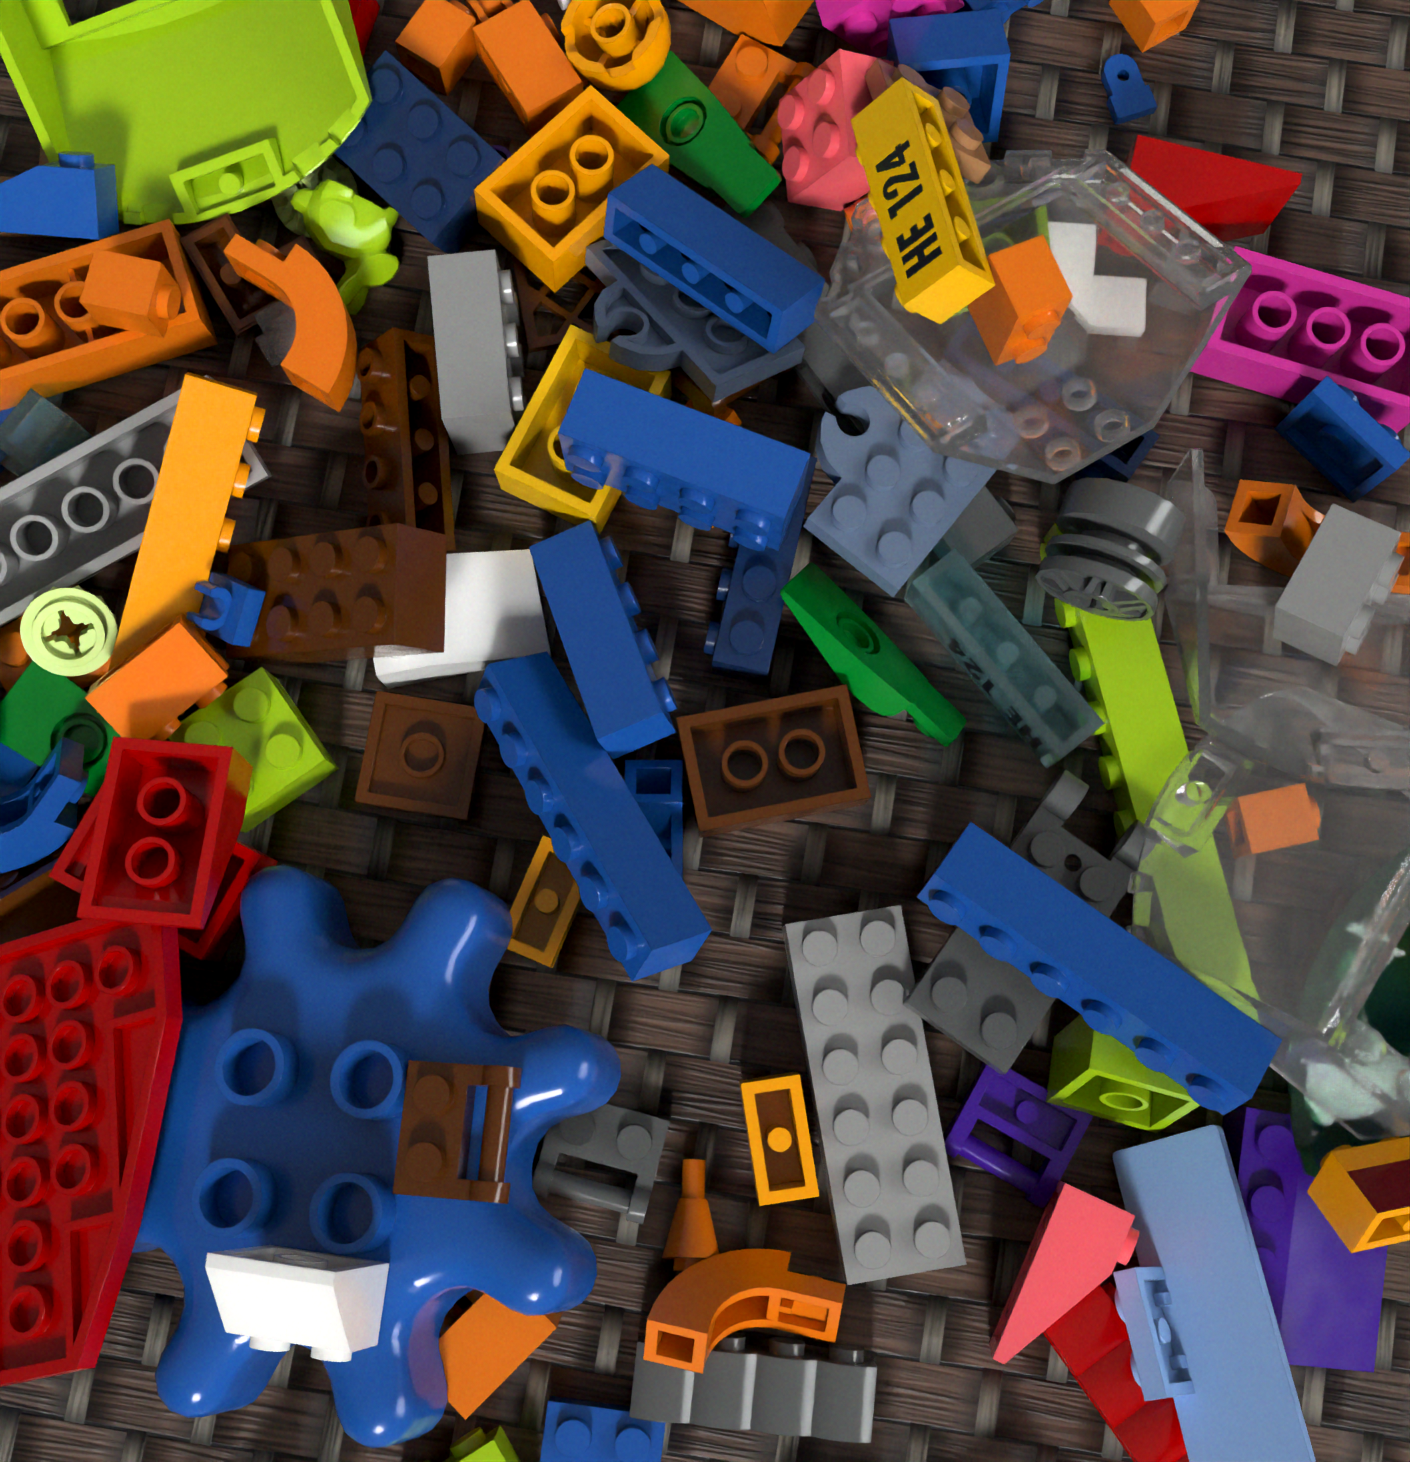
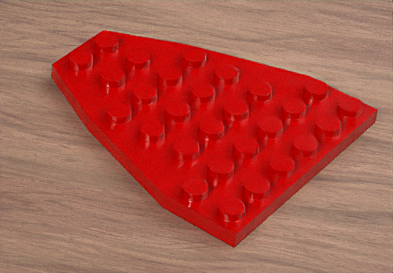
M82 919L0 944V1387L96 1367L142 1222L183 1021L178 928Z

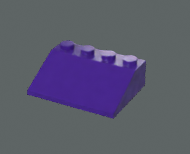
M1238 1106L1223 1116L1222 1128L1289 1365L1374 1372L1388 1245L1351 1253L1309 1196L1307 1190L1321 1169L1320 1161L1334 1148L1341 1145L1357 1147L1378 1143L1389 1136L1396 1135L1400 1137V1134Z

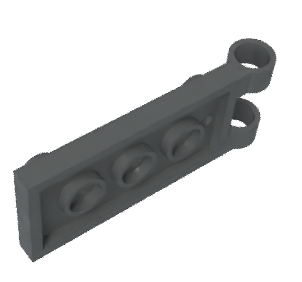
M1063 769L1044 793L1040 802L1010 844L1009 849L1109 918L1137 874L1156 853L1163 837L1141 821L1136 820L1121 836L1108 859L1103 857L1062 828L1064 822L1074 812L1089 789L1088 784L1068 770ZM1067 856H1073L1077 859L1079 867L1076 872H1071L1065 867L1064 861ZM955 925L902 1004L1002 1075L1008 1072L1056 998L1049 997L1040 992L1032 984L1028 976L1010 963L999 961L988 955L981 948L979 941Z

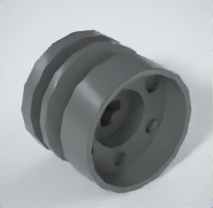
M1083 478L1073 481L1067 490L1056 519V524L1062 534L1052 536L1045 548L1047 557L1041 561L1035 575L1039 586L1057 599L1092 614L1133 622L1148 620L1154 615L1159 602L1157 593L1164 588L1167 580L1164 571L1159 566L1168 565L1175 558L1187 525L1185 515L1173 503L1163 497L1133 484L1107 478Z

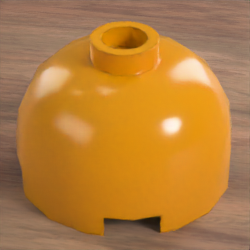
M572 0L561 22V31L565 36L566 55L576 71L594 86L610 91L624 92L635 90L650 82L663 68L671 46V25L661 0Z

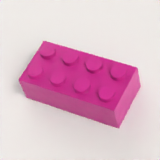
M1234 246L1235 248L1219 299L1203 314L1187 371L1299 404L1326 376H1329L1336 384L1351 390L1358 398L1360 406L1379 424L1390 427L1396 433L1410 423V298Z

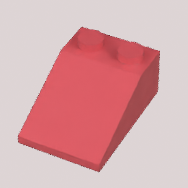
M1059 1180L1053 1195L1046 1204L989 1342L992 1359L1002 1364L1007 1363L1112 1275L1117 1262L1125 1266L1127 1265L1139 1237V1231L1131 1227L1135 1215Z

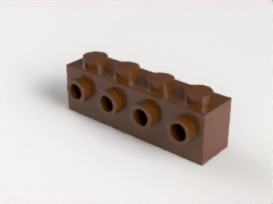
M393 327L358 350L356 374L361 384L362 401L359 426L364 434L365 451L362 478L367 488L368 501L366 527L400 523L447 535L446 554H451L456 549L448 432L441 417L435 338L431 335Z

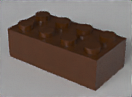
M400 523L229 545L228 575L266 591L250 647L232 645L226 642V658L271 665H289L444 653L447 535Z

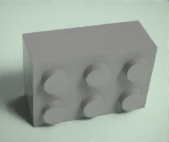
M495 249L427 256L442 421L457 455L503 451L528 406L527 397L523 394L521 377H525L522 346L518 342L516 326H520L517 294L513 290L510 269H500Z

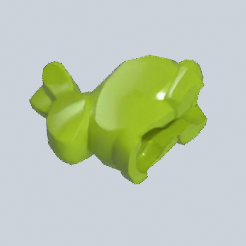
M327 179L325 182L321 181L313 190L304 188L294 192L290 202L295 210L303 214L305 229L317 248L344 261L345 274L336 287L349 314L356 315L365 304L368 290L383 286L392 280L400 269L399 259L387 251L392 241V228L397 222L399 213L392 207L382 208L354 194L352 189Z

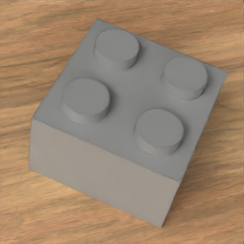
M1332 503L1275 606L1273 638L1336 667L1345 651L1356 655L1372 625L1370 621L1376 610L1375 607L1371 606L1372 602L1383 605L1398 579L1399 573L1397 572L1405 557L1396 553L1402 532Z

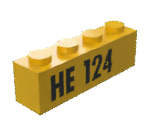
M901 77L850 120L857 142L855 153L865 170L870 188L868 199L878 216L883 234L881 245L892 265L896 280L894 291L897 299L907 311L918 313L938 324H942L994 287L995 282L939 102L930 94Z

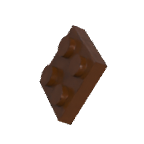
M376 691L354 801L362 805L470 822L487 732V723L480 720L473 706Z

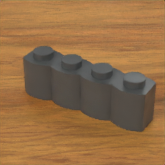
M734 1332L715 1345L707 1358L703 1374L643 1360L646 1333H638L629 1417L663 1423H691L719 1429L753 1430L784 1436H812L840 1442L871 1443L877 1365L873 1358L864 1356L863 1347L846 1343L829 1344L828 1352H812L804 1350V1341L789 1337H771L769 1339V1346H755L745 1344L746 1336Z

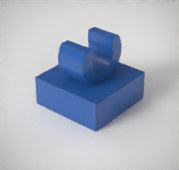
M211 572L209 581H199L195 585V590L205 594L200 612H187L186 619L195 624V627L227 643L250 647L266 591L231 575Z

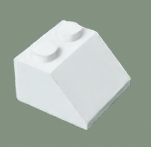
M273 1245L207 1253L205 1269L225 1332L251 1336L250 1348L283 1352L289 1351L290 1345L293 1343L312 1346L310 1357L314 1359L347 1362L351 1361L352 1352L378 1344L390 1263Z

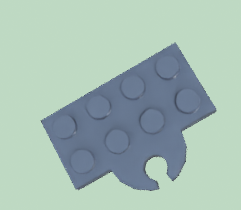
M607 239L586 246L585 264L606 286L594 303L593 337L595 342L607 341L609 335L618 329H628L637 333L631 336L619 335L611 340L609 358L615 362L643 371H664L681 367L713 403L802 363L806 346L797 337L772 354Z
M941 361L909 399L890 389L872 386L848 390L839 395L834 407L840 414L857 418L863 425L864 434L860 436L845 434L839 428L836 417L826 411L817 429L816 453L822 470L833 481L835 486L808 517L803 527L891 597L897 594L1028 432L1025 426Z

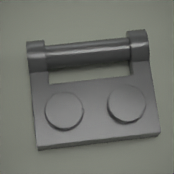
M607 1102L594 1111L565 1119L554 1125L546 1132L532 1180L536 1196L547 1198L548 1194L552 1193L627 1214V1221L643 1225L670 1119ZM563 1153L636 1173L638 1176L634 1191L556 1170L559 1155Z

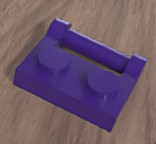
M983 1062L956 1115L943 1133L946 1154L952 1158L959 1154L1025 1192V1200L1039 1208H1043L1053 1195L1093 1116L1086 1112L1047 1103V1089L1012 1069H1009L1006 1074L1000 1075ZM977 1119L1046 1157L1041 1168L1035 1172L971 1135L970 1132Z

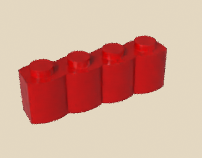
M1110 1282L1103 1287L1098 1285L1042 1332L1069 1369L1133 1462H1189L1173 1397L1144 1401L1142 1389L1135 1381L1131 1370L1130 1357L1132 1348L1126 1324L1120 1318L1116 1309V1288Z

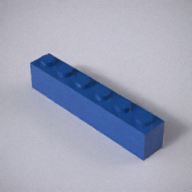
M548 652L488 664L473 699L477 715L482 722L487 723L499 744L500 754L504 763L513 769L525 790L529 808L534 814L539 815L551 837L556 856L560 861L566 863L575 879L584 906L594 913L607 936V944L612 956L622 963L632 982L692 961L711 933L712 928L607 751L597 741L591 724Z
M972 822L968 824L917 896L918 899L928 905L932 914L939 920L949 925L958 926L979 941L981 948L988 955L999 961L1010 963L1028 976L1032 984L1040 992L1049 997L1062 1000L1080 1013L1084 1021L1092 1029L1104 1035H1111L1135 1052L1136 1058L1144 1066L1153 1071L1166 1074L1187 1089L1189 1096L1196 1103L1207 1109L1218 1111L1223 1116L1252 1099L1282 1042L1281 1038Z

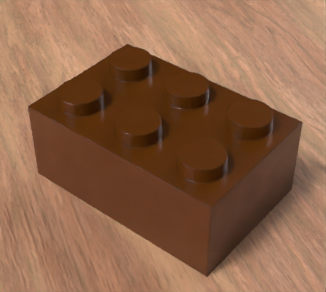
M847 684L676 718L677 732L699 838L862 806L871 798Z

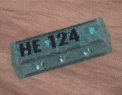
M956 548L910 584L904 596L905 601L1046 768L1061 760L1105 724Z

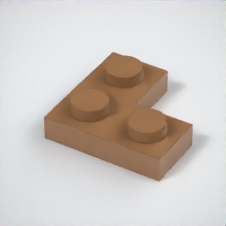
M877 58L864 76L873 101L901 77L936 98L943 114L961 176L978 184L991 168V163L982 144L984 140L983 135L975 127L968 111L970 109L968 101L959 92L950 87H943L942 90H939L927 84L918 72L907 65L899 64L896 68Z

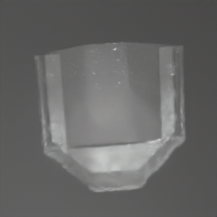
M1086 149L1083 156L1084 159H1053L1052 150H1007L1004 160H989L991 168L978 184L964 177L962 179L987 258L991 253L1043 234L1067 282L1073 298L1060 320L1061 324L1056 328L1047 345L1048 348L1043 354L1026 363L1016 364L1013 359L995 366L967 308L968 305L942 324H938L918 313L907 311L896 297L894 285L896 284L890 259L885 254L881 245L883 234L877 213L871 206L868 198L857 203L851 217L853 229L848 241L841 242L829 272L831 278L830 287L826 297L819 298L814 310V319L817 325L932 452L1046 483L1056 484L1155 427L1252 273V265L1105 149Z

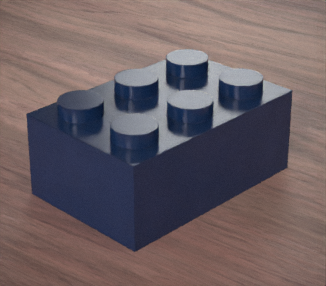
M385 50L366 73L372 103L357 127L334 153L431 244L447 254L458 253L480 227L474 189L503 164L506 159Z

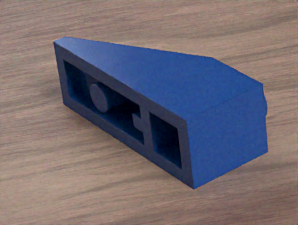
M58 152L59 161L38 165L0 183V232L96 240L119 233L115 165L95 163L93 153Z

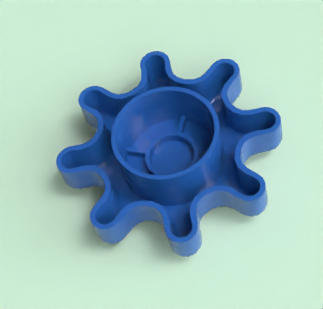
M285 864L267 866L252 875L241 892L240 916L245 937V960L239 976L224 993L207 1004L194 996L181 992L183 1021L142 1222L132 1253L161 1248L175 1264L184 1286V1307L181 1316L160 1355L155 1372L158 1396L170 1411L187 1418L205 1417L241 1409L254 1402L263 1392L280 1360L288 1352L253 1349L249 1347L251 1336L225 1332L205 1269L208 1252L273 1245L387 1262L390 1264L378 1344L352 1352L351 1361H321L329 1376L336 1413L345 1433L357 1443L370 1448L389 1447L420 1437L431 1431L443 1417L448 1395L445 1371L439 1352L440 1330L446 1314L462 1296L475 1289L486 1293L512 1311L526 1316H535L568 1311L581 1304L592 1291L597 1276L596 1256L593 1249L579 1232L553 1217L539 1204L532 1185V1165L538 1142L549 1128L565 1119L594 1111L610 1100L617 1091L621 1078L620 1059L614 1046L603 1036L567 1024L552 1025L518 1036H510L501 1028L489 1006L488 988L493 973L509 945L513 933L512 916L507 904L496 894L470 881L457 877L438 880L429 884L415 899L403 923L388 941L375 948L361 949L356 945L352 936L345 904L336 887L329 881ZM409 1060L499 1065L523 1069L521 1089H514L504 1178V1183H511L508 1204L392 1194ZM476 1086L466 1179L478 1180L488 1087ZM300 1345L310 1350L312 1349V1346Z

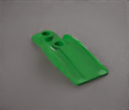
M669 50L663 68L657 75L638 89L630 90L616 106L618 110L670 155L669 164L676 171L713 198L719 195L743 218L749 217L781 182V175L757 153V146L740 124L671 50Z
M810 562L780 590L782 599L842 684H847L848 691L872 711L882 716H894L906 710L913 717L915 725L924 735L936 739L945 747L949 746L957 738L967 722L965 717L928 682V679L892 640L815 563Z
M32 660L0 703V742L39 767H42L62 737L83 744V770L89 773L84 792L95 798L105 779L113 736H121L85 699L87 694L85 690L66 676L51 673Z

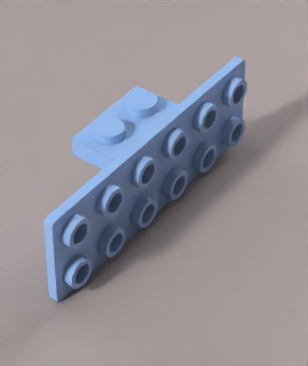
M1209 1125L1115 1151L1112 1158L1125 1209L1127 1212L1135 1215L1131 1227L1139 1231L1135 1249L1140 1267L1113 1272L1117 1287L1115 1291V1305L1120 1318L1126 1324L1132 1348L1130 1357L1131 1370L1135 1381L1142 1389L1144 1401L1173 1397L1189 1462H1316L1223 1128L1219 1125Z

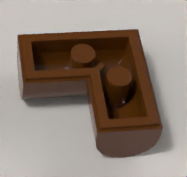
M226 213L179 240L236 336L241 338L292 309L282 301L237 275L223 251L235 234L240 235L229 214ZM305 235L278 248L287 257L295 244H298L319 261Z

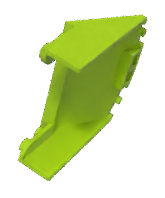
M0 0V55L49 163L59 161L58 152L75 151L93 153L95 163L114 164L118 220L124 221L123 224H153L170 219L174 225L212 220L226 213L230 215L271 199L297 184L322 165L357 127L372 103V96L348 0H136L74 25L71 24L63 0Z

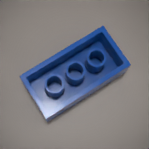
M587 368L584 369L558 431L566 470L572 472L571 477L577 482L593 489L601 490L604 485L626 492L624 496L628 501L645 509L656 510L658 505L673 510L679 513L678 517L681 521L700 530L709 531L714 526L733 533L732 538L738 544L756 551H764L766 546L779 551L803 491L811 454Z

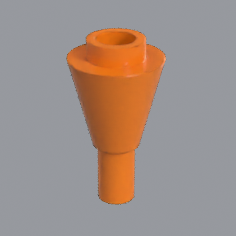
M684 1159L682 1161V1194L677 1202L662 1256L664 1259H674L673 1271H684L689 1266L703 1259L720 1254L709 1203L705 1199L706 1160Z

